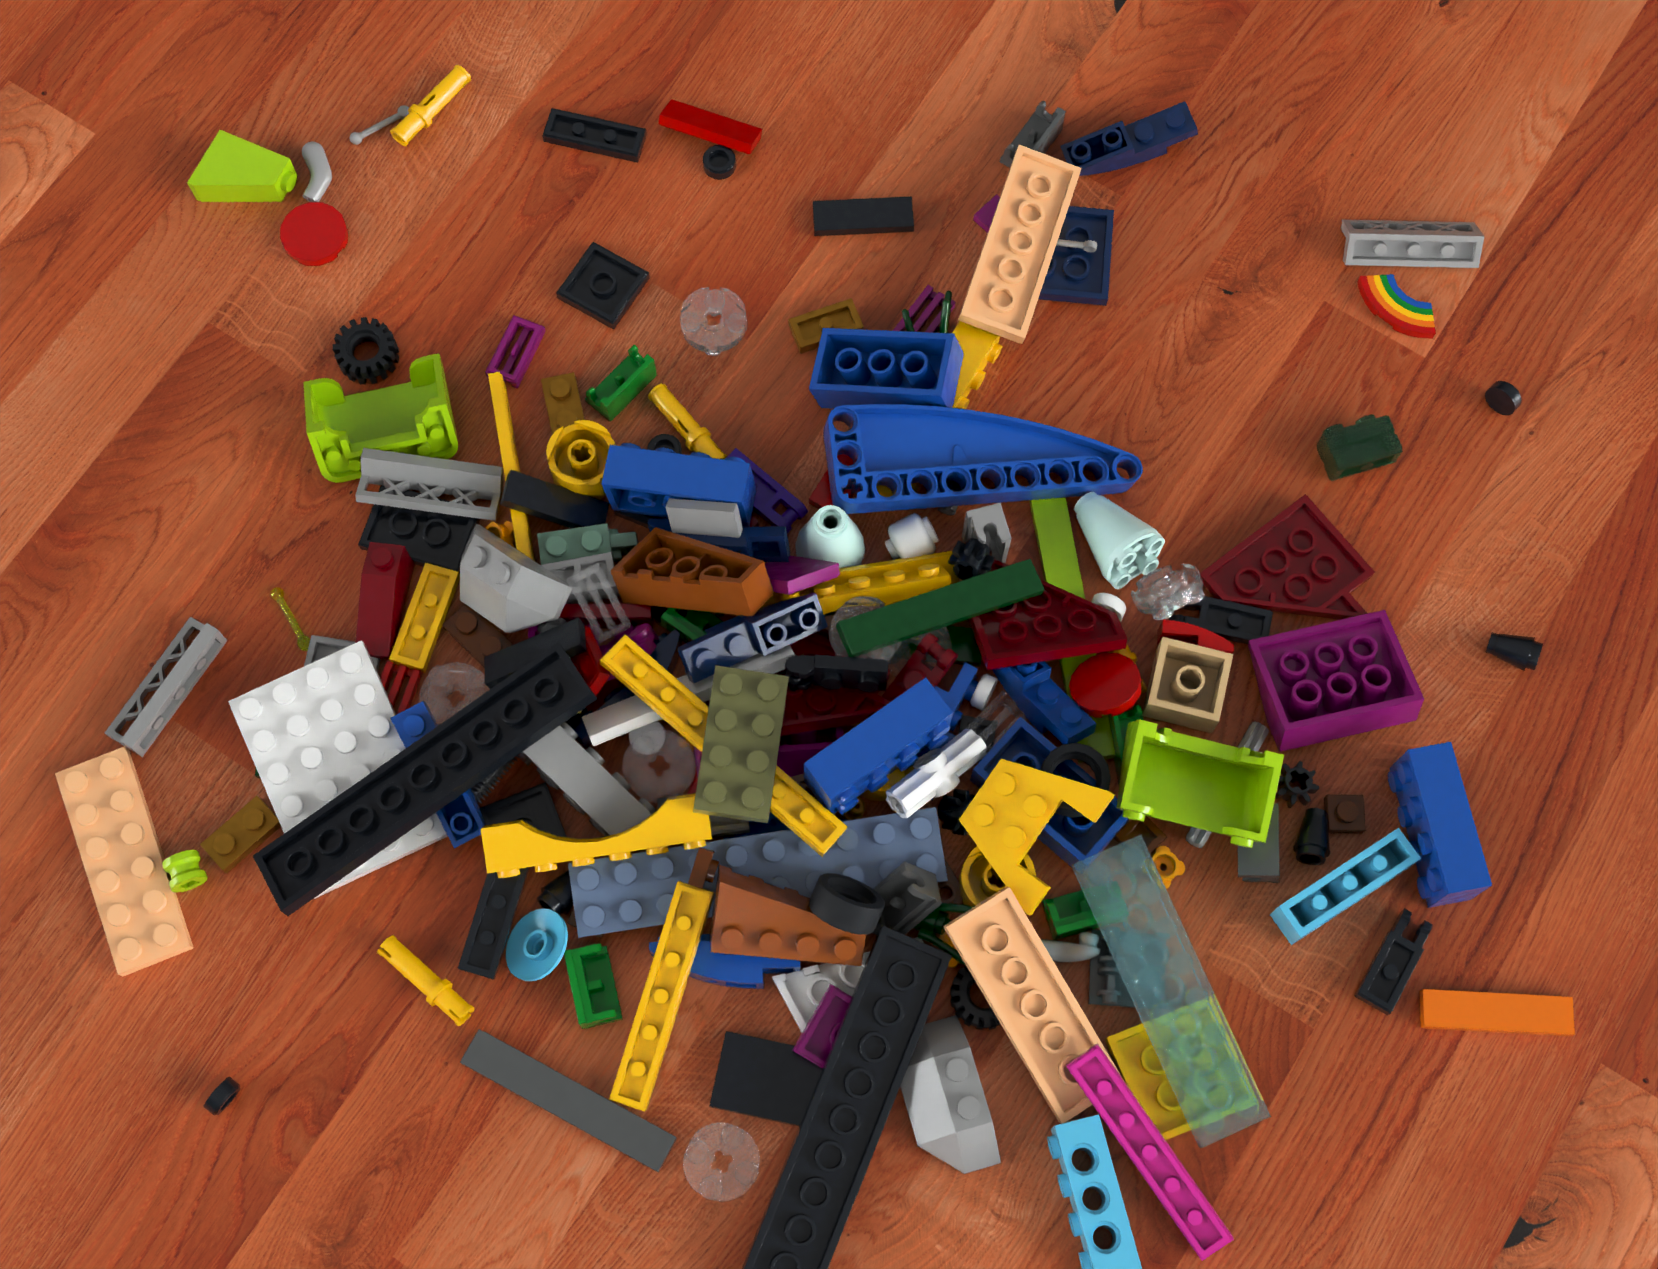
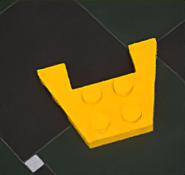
M1001 758L959 818V821L1005 886L1010 887L1023 911L1027 915H1032L1051 887L1020 865L1024 856L1063 801L1096 823L1115 794L1108 790Z

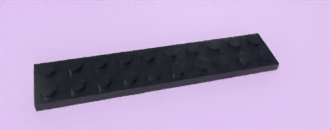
M559 642L554 644L254 854L253 858L280 911L287 916L291 915L597 700V697Z
M880 926L742 1269H828L952 955L888 927Z

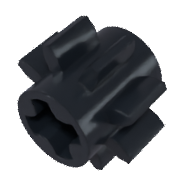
M971 538L965 544L960 540L957 541L948 564L954 565L953 572L959 579L966 580L990 572L995 557L990 555V549L986 543L983 544L978 539Z
M1299 761L1291 769L1284 763L1281 769L1283 776L1279 778L1278 792L1275 799L1282 798L1288 801V808H1291L1299 800L1301 804L1306 806L1311 801L1307 793L1314 794L1319 790L1318 785L1312 784V777L1316 771L1309 772L1303 768L1302 761ZM1298 781L1301 787L1292 788L1289 782L1295 783Z
M954 788L953 796H943L938 806V816L943 822V829L952 830L953 834L967 836L968 832L959 821V818L975 795L969 794V790Z

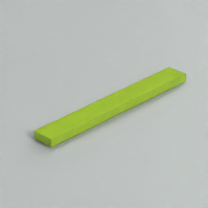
M1066 497L1029 500L1044 581L1085 599ZM1096 653L1059 659L1065 693L1071 699L1069 684L1072 674L1081 663L1092 656H1096ZM1102 715V718L1091 717L1096 722L1095 733L1077 743L1092 747L1104 759L1114 758L1115 750L1108 715Z

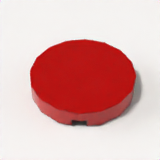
M308 202L295 207L286 215L281 224L280 239L286 253L291 258L297 260L298 263L305 266H321L335 260L342 248L345 249L348 243L349 231L342 214L333 206L323 202Z
M1103 653L1090 657L1077 667L1071 676L1069 688L1073 701L1089 716L1102 718V715L1111 714L1113 717L1124 713L1136 703L1141 695L1142 679L1138 666L1129 657L1119 653Z

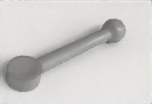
M406 105L400 106L397 111L398 113L360 133H351L350 142L358 145L362 142L363 138L399 119L403 120L409 114V107Z
M1058 239L1056 246L1080 248L1086 252H1095L1097 250V242L1092 240L1079 242Z

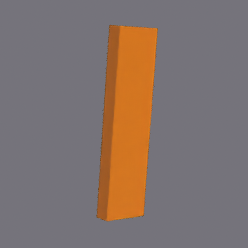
M1422 989L1419 991L1421 1028L1557 1036L1575 1035L1573 997Z

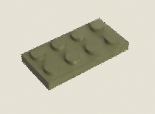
M715 665L693 813L768 823L789 676Z

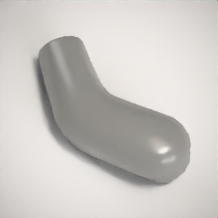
M311 141L302 147V156L310 172V181L303 194V198L309 202H319L332 181V171L324 148L319 143Z
M1080 933L1079 944L1041 939L1054 962L1089 960L1098 956L1101 951L1100 948H1097L1099 936L1093 933Z

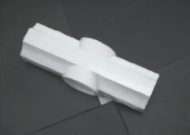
M964 729L942 748L925 753L913 764L915 768L913 771L886 791L887 803L901 818H908L932 798L949 793L960 783L958 777L986 755L987 746L985 742L972 729Z

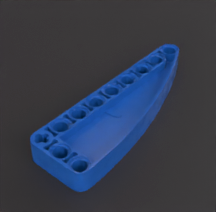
M908 404L842 405L831 410L823 430L831 500L834 506L840 507L847 514L1079 497L1089 492H1095L1097 495L1118 494L1128 491L1143 473L1142 463L1137 456L1103 442L1029 420L968 409ZM836 421L844 422L849 427V431L841 432L834 427L833 423ZM847 455L853 460L854 464L849 466L843 465L839 462L837 456ZM1117 468L1126 470L1129 479L1121 477L1117 472ZM1083 470L1092 472L1095 475L1096 481L1086 479ZM1049 473L1058 474L1062 479V484L1053 482L1049 477ZM1021 475L1025 477L1029 486L1019 485L1015 480V476ZM980 478L990 479L994 483L995 488L988 489L984 487ZM953 480L960 485L961 491L955 492L947 487L946 481ZM911 484H922L926 488L927 493H916L912 489ZM880 485L886 486L892 491L893 495L884 497L879 494L876 487ZM850 489L851 494H856L855 498H849L848 493L843 494L844 490Z

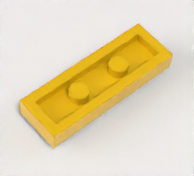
M425 562L389 660L394 662L395 665L400 666L401 664L409 669L415 668L423 673L426 672L460 580L459 572Z

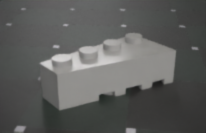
M565 722L525 749L519 756L527 766L533 762L538 767L536 770L541 775L540 777L550 787L556 790L560 788L564 792L563 797L582 815L586 813L591 818L589 822L604 836L623 832L641 823L657 811L643 797L638 801L628 792L631 785L619 773L615 772L611 775L601 765L605 760L593 748L589 746L585 750L577 743L575 739L578 737V734Z

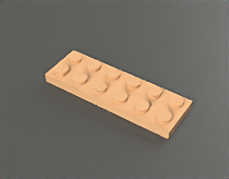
M1018 146L958 321L1020 344L1024 342L1082 168L1025 146Z
M124 746L55 773L118 975L126 976L193 949L194 947L176 892H172L169 886L170 874L165 872L162 866L165 858L129 749Z
M1004 887L944 925L943 928L1059 1123L1063 1124L1093 1105L1066 1067V1064L1098 1043L1116 1070L1117 1068L1010 887Z

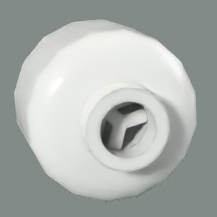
M913 513L891 524L888 527L890 539L884 542L891 557L895 560L899 557L900 559L933 554L936 550L935 543L939 541V538L927 516L921 518L920 515Z

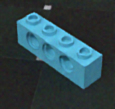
M1397 828L1278 906L1270 916L1288 942L1293 945L1410 868L1421 857L1402 831Z
M1099 1114L1053 1126L1051 1128L1052 1136L1047 1137V1142L1052 1159L1059 1158L1063 1174L1057 1175L1063 1198H1070L1073 1213L1068 1214L1072 1234L1074 1237L1080 1236L1084 1252L1079 1253L1081 1268L1142 1269ZM1082 1150L1090 1156L1091 1166L1088 1171H1079L1073 1166L1072 1155L1074 1151ZM1087 1188L1095 1189L1101 1195L1102 1202L1098 1210H1090L1084 1205L1082 1196ZM1098 1227L1108 1229L1112 1235V1244L1106 1250L1100 1249L1094 1243L1093 1234Z

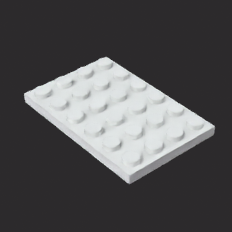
M362 640L228 701L284 833L406 749L390 719L396 713ZM434 813L314 899L448 837L437 814Z

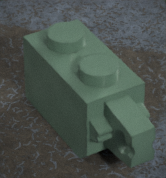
M607 523L537 534L541 565L608 552L612 553L613 561L618 562L622 560V555H627L638 544L636 532L618 533V529H609Z

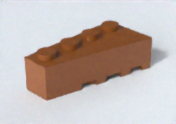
M657 527L610 570L623 603L753 616L774 595L763 560Z
M719 864L710 927L711 952L861 966L866 935L845 932L822 921L808 906L810 898L800 895L796 890L787 887L782 889L764 883L761 878L752 875L747 877L732 872V868Z

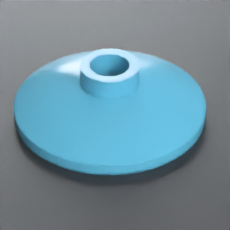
M542 908L529 912L518 921L508 938L506 946L507 966L515 977L529 982L537 981L546 977L557 967L565 953L568 941V931L564 919L555 911Z

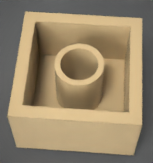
M1162 637L1156 649L1142 716L1212 733L1220 720L1233 654Z

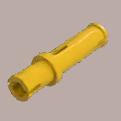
M455 65L454 69L418 105L413 104L408 109L409 114L395 128L390 130L392 137L400 145L407 146L422 128L427 129L432 124L431 119L472 80L470 74L462 66Z
M658 384L649 392L648 399L655 404L686 440L685 446L690 451L704 453L711 458L725 460L727 455L710 438V431L706 427H701L665 384Z
M394 935L388 937L380 945L382 948H379L377 953L384 957L406 979L426 995V1001L432 1007L437 1005L457 1026H461L469 1019L470 1013L474 1012L475 1008L452 989L453 984L449 980H442L399 942Z

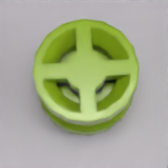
M186 850L176 853L162 862L164 871L170 874L169 886L172 892L188 891L207 881L206 871L200 869L199 866L201 857L197 850Z

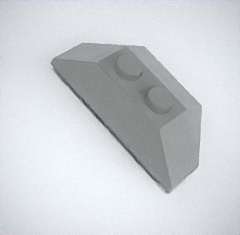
M476 524L461 556L460 601L506 633H513L543 622L557 620L573 587L483 526Z
M957 1015L925 1024L900 1085L917 1146L963 1174L1000 1164L1001 1160L992 1117L970 1045Z

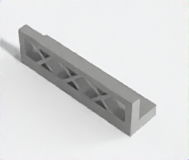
M1342 219L1341 230L1346 237L1343 255L1345 265L1479 268L1484 235L1475 222Z
M363 448L361 454V478L355 498L356 502L496 521L503 493V467ZM369 484L383 485L386 488L381 492L367 491ZM412 489L418 490L421 494L409 497L405 496L402 492ZM448 494L453 495L456 499L445 502L440 501L437 497ZM477 499L492 500L490 508L475 506L472 502Z
M190 617L105 731V734L140 757H143L226 644L227 639L218 629L206 623L204 625ZM196 629L199 631V634L187 648L186 640ZM178 661L166 677V667L169 663ZM157 690L144 707L143 699L147 693ZM135 719L124 736L120 735L119 731L125 723Z

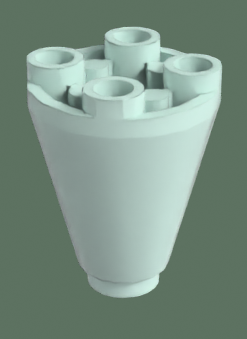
M1089 492L1077 501L1074 511L1077 513L1078 523L1102 575L1115 589L1124 587L1130 580L1141 573L1143 575L1152 573L1158 567L1159 560L1157 557L1165 543V539L1156 529L1104 496L1097 495L1095 492Z
M834 505L820 508L799 531L795 543L796 556L839 563V568L861 565L865 555L864 537L858 526L844 510Z

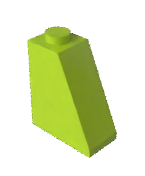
M219 130L187 184L196 200L201 202H282L287 192H291L294 189L298 175L290 158Z

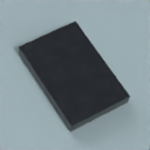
M381 485L379 492L385 490L386 488L383 485ZM411 490L402 492L405 496L409 497L421 494ZM438 498L440 501L450 502V501H447V500H443V499ZM374 504L358 546L360 549L368 551L370 542L404 545L415 565L424 567L426 562L457 571L460 574L462 553L475 525H479L480 519Z
M726 1031L709 1107L800 1126L822 1068L792 1051L794 1045Z

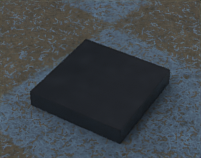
M592 242L556 294L557 298L615 329L650 279V275L646 270Z
M546 782L479 808L486 825L523 820L537 829L557 836L567 837Z

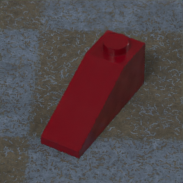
M370 542L361 573L355 643L362 640L370 657L389 659L395 644L415 566L404 545Z

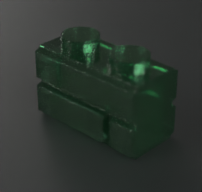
M1370 414L1358 419L1355 425L1344 428L1343 424H1336L1323 431L1317 443V451L1322 462H1324L1329 480L1335 481L1397 461L1403 452V448L1397 434L1394 433L1395 429L1389 416L1385 415L1376 418L1374 414Z

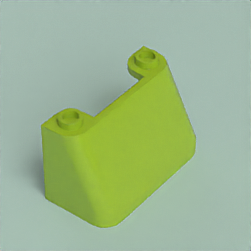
M439 353L420 357L411 363L409 368L411 382L344 396L342 387L333 379L319 378L303 382L306 432L320 472L325 479L335 483L360 479L363 448L441 459L452 458L457 453V433L444 368Z
M1141 719L1128 723L1116 807L1123 810L1122 817L1144 822L1145 816L1206 830L1230 836L1231 844L1252 848L1254 842L1266 843L1284 754L1267 750L1262 753L1247 747L1238 748L1173 732L1172 729L1165 727L1158 730L1157 723Z

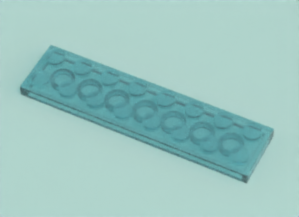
M1142 835L1071 865L1199 1148L1206 1147L1271 1117Z

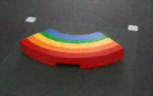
M1393 274L1359 277L1357 283L1360 294L1369 310L1375 316L1378 315L1385 322L1393 326V330L1417 338L1433 339L1436 330L1431 303L1417 301L1407 296L1397 286Z

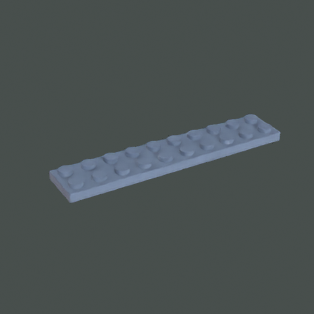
M936 807L917 810L908 818H901L897 813L842 821L848 827L847 830L823 857L790 829L705 842L706 846L701 847L714 851L713 859L719 861L720 865L732 868V872L747 877L752 875L761 878L764 883L782 889L787 887L796 890L800 895L808 898L811 897L819 876L823 874L833 873L848 876L873 889L904 861L936 874L937 882L948 881ZM683 846L671 847L669 852L656 855H647L646 851L632 853L631 858L610 861L609 857L594 859L595 863L577 867H573L572 863H568L578 938L664 925L677 881L689 882L699 848L684 849ZM718 868L713 883L706 881L704 889L715 892ZM714 897L707 918L712 917Z

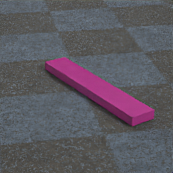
M1095 1044L1066 1064L1074 1079L1201 1261L1233 1241L1234 1238L1099 1044Z

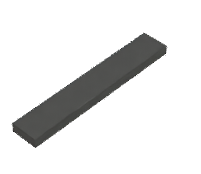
M481 1029L476 1033L460 1061L466 1067L658 1173L677 1140V1137Z

